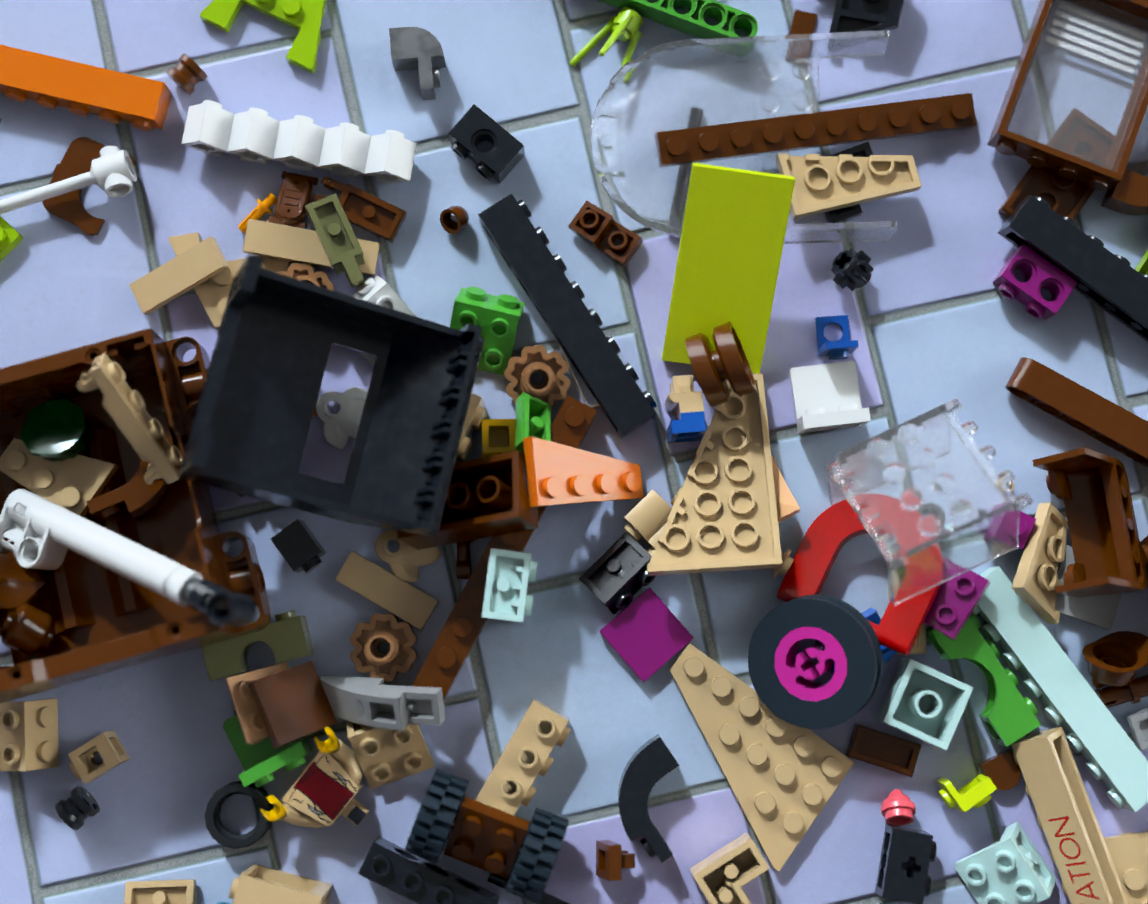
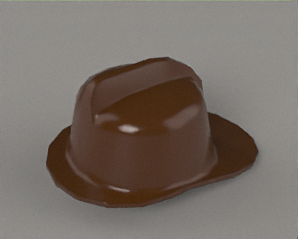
M1117 631L1086 645L1083 648L1082 654L1088 661V672L1092 677L1093 686L1101 688L1107 685L1113 687L1128 685L1133 680L1137 671L1148 665V637L1132 631Z

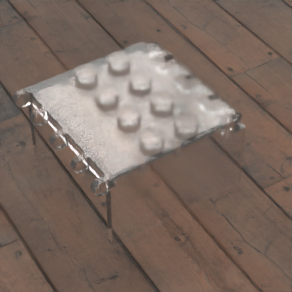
M953 399L837 453L836 461L825 467L830 505L832 506L847 499L854 512L859 513V520L870 537L876 540L875 545L886 562L890 564L887 567L890 596L894 606L1018 548L1019 511L1032 503V499L1028 494L1015 497L1007 485L1015 479L1010 470L998 474L988 461L996 454L993 446L988 445L980 449L970 435L978 429L976 423L968 421L961 424L954 414L962 408V404L958 399Z

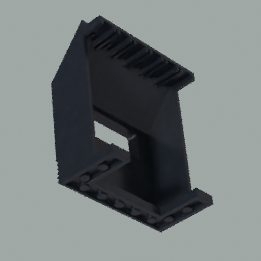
M248 254L233 278L178 477L347 523L437 537L485 338L480 337L482 327L473 324H467L460 330L260 268L263 258ZM332 344L375 357L343 485L299 472Z

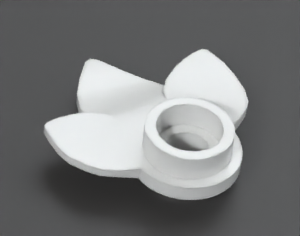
M352 387L342 394L336 391H329L319 397L316 403V412L318 417L324 422L323 435L329 444L341 450L346 445L349 436L356 438L368 390ZM331 401L339 405V411L336 414H331L327 410V405Z

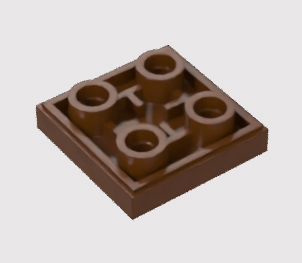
M312 660L249 684L274 749L338 723Z

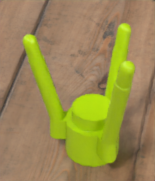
M623 7L618 15L612 16L607 25L570 61V65L575 66L611 31V36L599 51V55L604 56L617 39L621 42H627L629 39L630 43L619 72V77L624 78L636 44L643 35L639 31L643 24V18L633 9Z

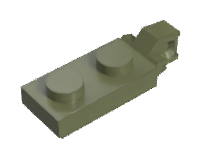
M332 194L305 205L312 225L337 275L345 272L352 288L363 284L364 277L359 268L360 265L365 264L363 251L337 194Z

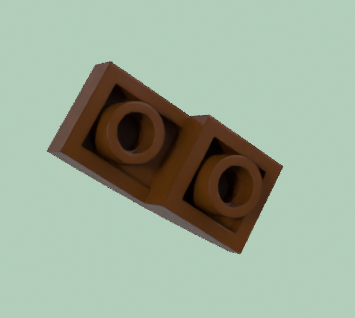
M589 201L584 203L568 226L576 235L624 268L643 243L639 235L617 223L612 215Z

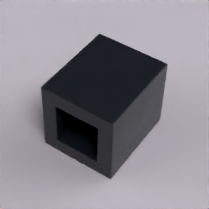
M297 519L271 538L273 544L294 572L300 573L304 570L305 573H309L322 563L320 557L326 554V551L308 526L300 519Z

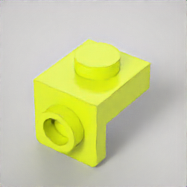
M982 774L977 775L958 790L955 789L948 779L941 777L937 780L941 787L938 794L950 809L955 807L964 813L972 807L979 808L985 805L992 798L990 794L997 789L991 779Z

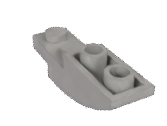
M322 675L319 678L334 715L354 723L384 729L404 730L408 724L441 726L446 720L442 688L385 685L384 678Z

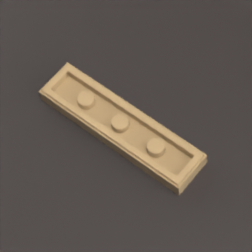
M248 218L243 253L334 269L329 262L316 231ZM357 239L363 251V259L365 261V264L359 266L362 275L374 277L380 243Z

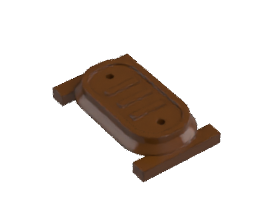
M283 171L281 177L284 181L281 184L274 209L276 217L270 216L269 222L305 229L306 223L300 221L306 215L305 205L309 204L312 185L317 186L318 178Z

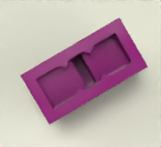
M1023 244L1012 253L992 283L999 287L998 291L1003 296L1011 300L1016 299L1025 305V310L1030 315L1038 319L1043 318L1047 320L1058 312L1078 282ZM1014 269H1019L1024 273L1025 282H1019L1015 279L1013 275ZM1041 288H1046L1051 292V302L1043 299Z

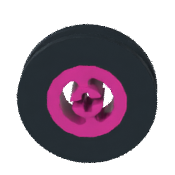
M806 595L777 606L760 621L750 641L748 668L752 684L758 696L776 716L798 727L824 729L847 721L870 702L881 680L883 658L881 646L873 627L856 608L831 596ZM803 639H816L824 643L812 645L800 652L795 659L796 648ZM817 657L820 663L813 666L810 660ZM835 662V673L830 682L819 684L807 680H813L829 671Z

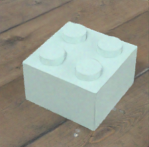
M902 657L875 719L947 751L974 687L911 658Z

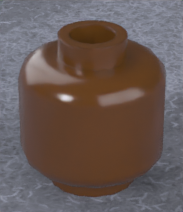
M21 604L12 611L6 610L0 619L1 640L4 645L28 655L34 654L38 650L43 651L47 648L53 638L55 626L52 625V618L48 613L28 604Z

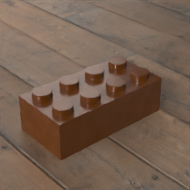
M517 450L455 463L437 537L397 531V539L420 550L538 528V507H530L525 455Z

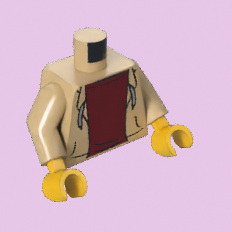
M324 728L329 736L328 740L320 741L317 737H314L319 753L281 799L285 803L281 804L274 795H269L266 798L275 806L270 811L260 809L265 819L268 821H277L279 819L295 826L322 828L325 825L330 827L342 815L357 827L367 815L369 810L354 798L364 786L361 782L363 773L354 751L340 739L336 738L332 728Z

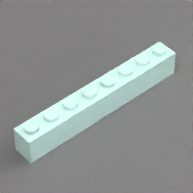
M999 566L988 568L980 576L989 580L990 585L972 612L983 622V632L993 643L998 642L1005 651L1002 656L1006 663L1013 670L1016 671L1018 669L1026 679L1023 682L1025 688L1033 697H1039L1046 706L1044 712L1056 726L1061 725L1067 733L1066 739L1069 746L1076 753L1081 752L1088 761L1085 766L1096 780H1102L1109 790L1106 794L1113 804L1119 809L1123 807L1124 809L1137 812L1148 803V761L1031 607L1012 589L1013 584Z

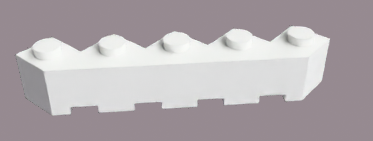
M204 100L202 104L189 106L182 144L209 155L223 157V152L238 155L241 160L268 164V160L280 161L285 163L286 167L313 171V167L324 168L331 171L332 175L357 179L359 174L374 176L377 182L388 184L407 182L411 178L417 143L405 139V134L399 131L386 130L385 134L370 136L359 131L357 125L345 122L340 123L337 127L325 129L313 124L314 120L307 116L295 115L294 119L278 121L269 117L267 111L259 108H249L248 111L234 114L222 109V104L210 100Z

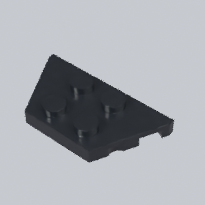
M837 0L827 46L833 48L898 28L904 0Z

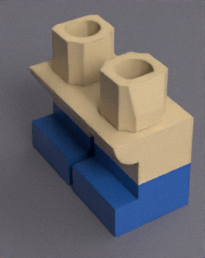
M693 375L673 376L672 383H670V394H668L664 404L668 412L675 413L676 419L671 420L667 428L668 443L701 441L706 432L702 391L694 392Z

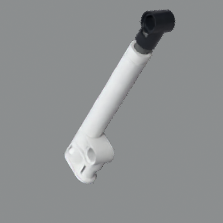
M24 488L13 491L5 501L0 514V553H13L22 567L50 571L56 570L62 565L67 550L70 549L181 606H190L191 609L207 616L209 621L215 625L245 627L255 617L256 606L250 596L236 594L207 579H203L201 574Z

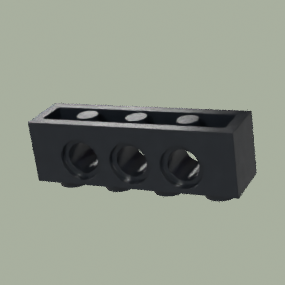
M379 836L373 842L358 873L418 904H498L500 897L445 868L405 852L404 848Z

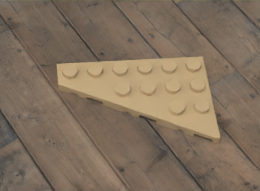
M688 643L669 671L765 851L770 864L774 869L780 871L854 762L808 728L795 726L776 716L762 702L753 688Z

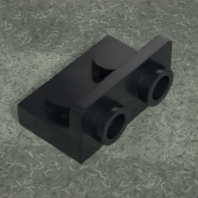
M625 532L579 580L615 614L619 610L626 608L632 602L633 596L643 586L649 585L656 575H647V564L652 556Z

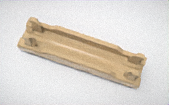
M106 353L96 357L92 363L94 367L89 370L88 374L83 373L81 375V381L77 385L78 389L82 392H88L99 388L103 393V407L141 460L150 462L144 475V480L148 485L153 484L154 480L162 478L167 484L179 480L180 477L178 476L183 461L179 449L169 444L164 437V429L156 418L152 419L145 410L142 396L138 391H132L126 383L125 374L121 366L116 361L112 362Z

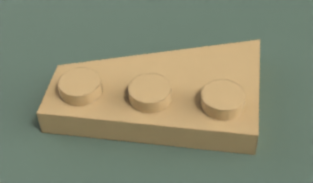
M15 438L0 457V471L36 495L82 517L89 511L86 501L98 497L120 467L113 463L78 454L75 458H69L64 461H49L41 456H33L23 441Z

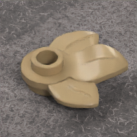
M387 530L381 533L375 542L377 556L382 561L389 563L393 575L405 582H417L419 576L418 566L432 564L442 555L438 546L417 550L398 540L396 530ZM390 540L398 544V550L395 553L387 549V543Z

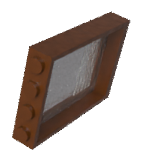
M1040 0L987 145L996 148L1003 155H1015L1023 158L1032 166L1046 167L1054 170L1063 178L1077 179L1085 182L1090 188L1097 191L1109 192L1121 182L1148 106V0Z

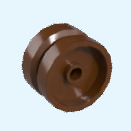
M730 321L713 329L712 337L716 350H714L710 340L703 333L685 339L694 376L712 408L729 401L730 392L727 379L733 391L740 397L757 391L746 354Z

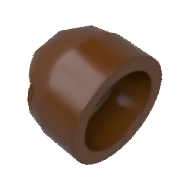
M451 206L443 210L440 215V223L449 234H457L468 225L469 215L463 207Z

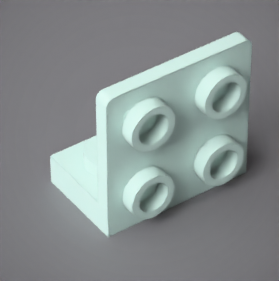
M490 549L482 617L523 622L524 615L531 616L533 596L527 595L528 582H535L538 563L537 561H531L532 553Z
M1019 822L1007 826L999 842L958 860L954 865V868L978 904H1036L1050 898L1056 882V877Z

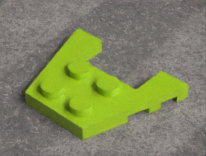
M213 0L201 12L200 18L202 21L228 33L242 6L247 5L299 30L286 56L288 62L314 74L317 67L318 47H320L321 25L327 0Z

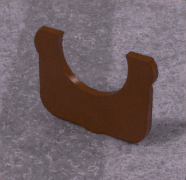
M79 137L73 140L60 164L56 165L53 171L54 176L49 184L90 172L92 160L100 158V150L106 146L87 137ZM129 154V156H130V158H131V160H132V163H133V165L135 166L136 161H135L134 158ZM82 188L42 201L43 206L48 212L78 226L87 235H98L105 223L104 219L96 218L85 210L81 200Z

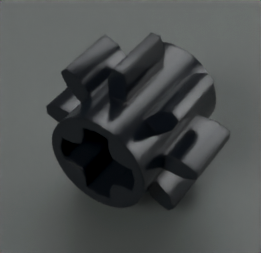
M853 248L839 253L833 261V268H831V271L836 275L833 281L842 289L847 286L851 291L865 286L869 282L874 269L868 264L871 258L862 250L857 253Z

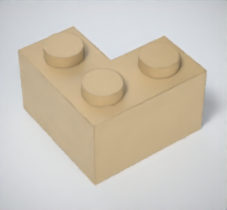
M746 832L691 867L690 871L710 904H751L741 887L770 867L752 838Z

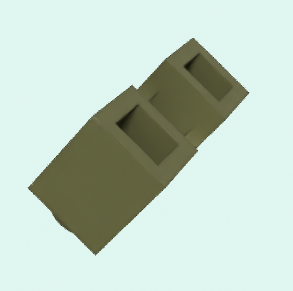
M295 611L275 615L276 622L269 623L261 631L202 647L209 681L249 672L247 653L250 647L258 641L264 642L271 647L276 664L314 655L306 616H296Z

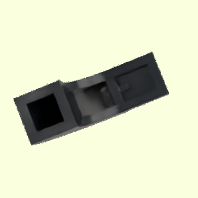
M657 734L643 744L626 764L619 783L618 807L623 827L630 841L643 834L644 838L640 842L650 858L657 855L660 861L664 862L673 853L649 817L648 799L654 785L666 774L677 768L679 764Z

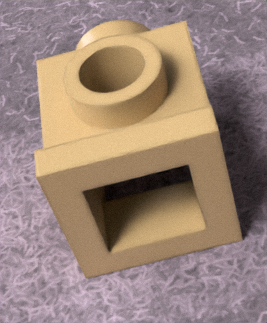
M114 730L100 734L68 754L72 761L70 762L72 773L77 779H82L84 784L96 780L130 759ZM97 751L103 759L101 764L95 761Z

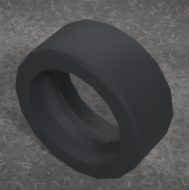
M241 781L231 782L217 790L208 801L205 811L206 828L212 838L222 846L239 849L249 847L264 837L272 825V821L265 819L260 812V809L265 811L273 809V804L266 799L269 796L267 791L262 787L256 788L254 783L244 787ZM232 795H248L255 800L259 807L260 816L258 823L247 834L237 835L230 833L221 823V806Z

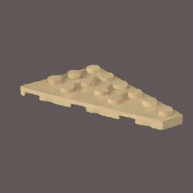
M763 373L753 374L757 391L742 397L733 391L729 381H727L730 392L729 401L715 408V413L698 447L685 482L671 509L651 560L647 564L648 576L782 567Z

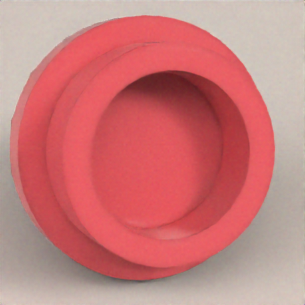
M894 789L882 802L881 814L885 817L886 823L893 826H903L913 822V815L916 813L915 804L900 789Z

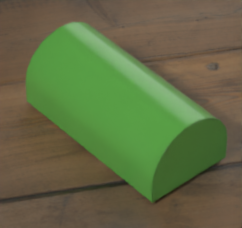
M523 392L516 400L515 451L518 450L525 455L523 438L532 436L551 441V405Z

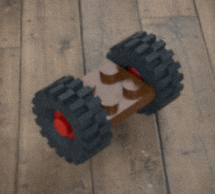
M436 769L410 832L405 852L437 864L448 839L444 855L508 879L511 871L505 891L538 904L557 860L569 820L536 807L531 821H527L466 796L464 797L469 781Z

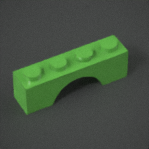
M971 613L954 641L930 626L926 628V636L942 659L963 658L974 663L982 671L988 685V698L979 716L997 744L1008 747L1041 725L1036 718L1038 714L1037 708L1028 697L1023 698L1017 689V686H1019L1018 679L1010 669L1003 668L998 660L1001 656L992 641L984 639L979 631L982 626L973 613Z

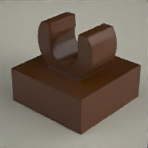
M610 840L596 841V876L608 881L621 880V868H635L634 853L622 851L621 844Z

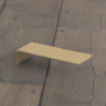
M560 345V350L565 358V361L568 363L567 358ZM569 365V369L574 378V381L579 389V392L584 400V403L587 405L586 400L581 392V389ZM601 404L592 406V408H599Z

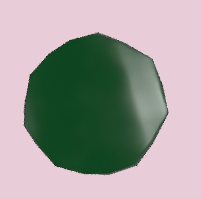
M59 399L40 404L30 410L20 437L33 456H41L49 461H64L69 458H75L78 453L89 445L93 438L92 425L86 421L83 408L66 399Z

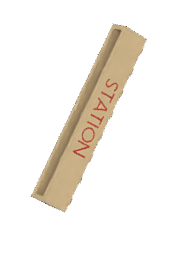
M1058 727L1026 734L1011 744L1014 760L1020 766L1026 782V792L1035 806L1038 814V824L1045 833L1050 846L1051 859L1057 865L1062 879L1063 891L1069 897L1070 903L1129 904L1063 728Z

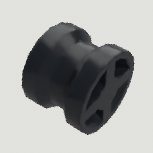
M76 786L71 791V796L67 800L62 799L55 804L59 817L73 830H79L84 825V820L88 816L93 817L100 812V807L95 798L81 786Z

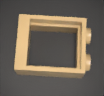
M253 864L249 869L241 873L240 878L235 877L230 889L229 898L234 899L233 904H328L333 884Z

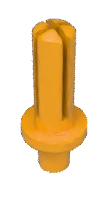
M270 193L263 201L259 198L256 200L258 205L238 225L242 233L246 234L248 218L260 220L267 212L269 214L273 212L270 207L277 201V197L273 193Z

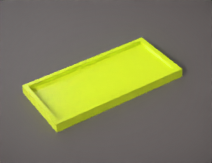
M692 163L663 346V361L691 364L685 339L699 333L707 336L714 350H716L712 337L713 329L730 321L742 344L752 373L760 374L795 177Z

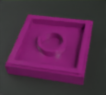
M650 587L599 631L643 682L694 638Z

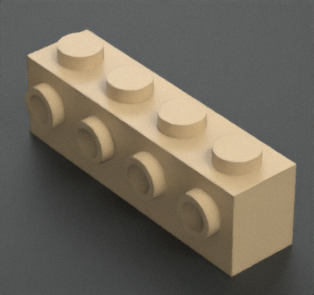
M533 699L475 800L515 815L521 804L527 807L536 791V788L532 786L538 774L544 777L554 760L549 754L555 744L560 747L563 745L571 731L570 728L566 727L569 719L540 701Z

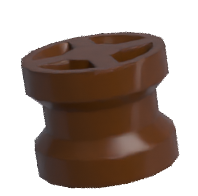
M184 53L179 58V64L176 67H170L166 71V74L188 95L195 91L194 86L198 82H203L208 77Z

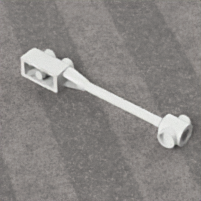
M112 145L103 147L100 150L101 157L92 160L90 172L0 200V214L93 184L106 191V194L110 197L126 196L133 190L132 183L137 181L134 165L126 150L120 151L119 147Z

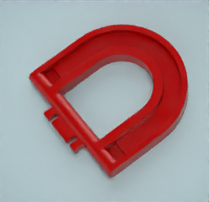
M862 495L842 500L821 513L808 528L793 558L794 560L780 585L777 598L788 602L801 596L819 595L840 550L849 540L867 533L884 535L900 547L903 554L904 567L901 578L879 625L868 622L873 627L880 645L908 656L940 587L942 557L938 542L931 528L921 515L898 500L878 495Z

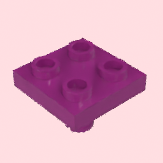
M941 553V583L924 623L954 641L989 587L990 581Z

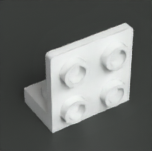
M855 361L793 367L790 369L798 434L863 426L871 421L869 408H862Z

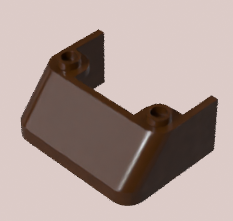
M1085 447L1033 460L1034 467L1048 471L1049 475L1046 477V484L1049 492L1055 494L1057 498L1064 500L1075 563L1068 565L1067 572L1063 574L1064 585L1055 586V593L1073 597H1086L1145 590L1147 586L1146 571L1128 477L1122 462L1119 459Z

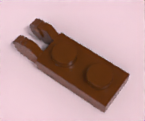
M323 177L321 184L326 189L341 194L339 201L351 224L393 243L407 215L406 211L348 183L344 185L332 178ZM315 194L312 199V202H315L325 197L322 195Z

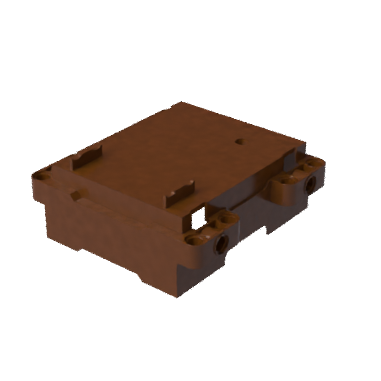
M151 328L1 368L0 457L14 438L22 440L20 435L30 410L51 400L66 399L83 408L86 421L92 425L93 438L89 445L78 455L120 466L100 495L127 484L138 471L141 458L103 407L104 395L100 389L82 392L77 387L78 382L81 381V375L83 373L88 374L89 370L94 367L92 363L95 358L106 353L112 362L116 361L121 366L125 374V381L131 390L138 391L142 396L145 410L150 417L160 413L164 414L175 446L181 452L183 459L210 364L207 351L194 338L180 337L164 341ZM190 349H196L195 357L189 362H184V354ZM0 471V514L6 499L13 491L22 488L30 491L2 471ZM180 478L169 485L167 491L157 504L134 519L127 507L121 509V515L111 520L103 521L102 518L95 520L90 510L84 518L201 574L203 579H207L236 594L250 596L255 606L259 609L258 620L245 627L215 625L209 621L207 616L191 609L190 606H181L68 549L64 561L58 569L53 571L33 569L42 577L45 583L23 604H28L48 613L52 618V625L55 626V632L50 644L43 651L38 650L36 653L28 655L10 648L14 666H0V703L58 688L68 683L175 653L194 650L261 631L267 627L271 620V610L255 545L250 538L236 531L220 534L207 484ZM236 540H241L243 543L242 552L236 557H231L229 553L230 545ZM5 553V555L15 558L13 553ZM0 609V619L6 610Z

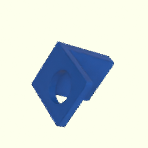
M848 315L815 318L818 356H829V360L847 359L849 354H852L859 347L858 340L850 341ZM830 323L837 324L842 329V337L836 342H831L824 336V328Z

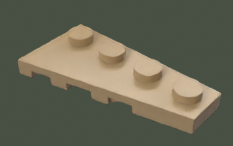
M778 153L776 156L780 175L795 177L790 206L793 219L914 192L922 187L913 155L853 157V154H839V156H820V154L790 156L788 153Z

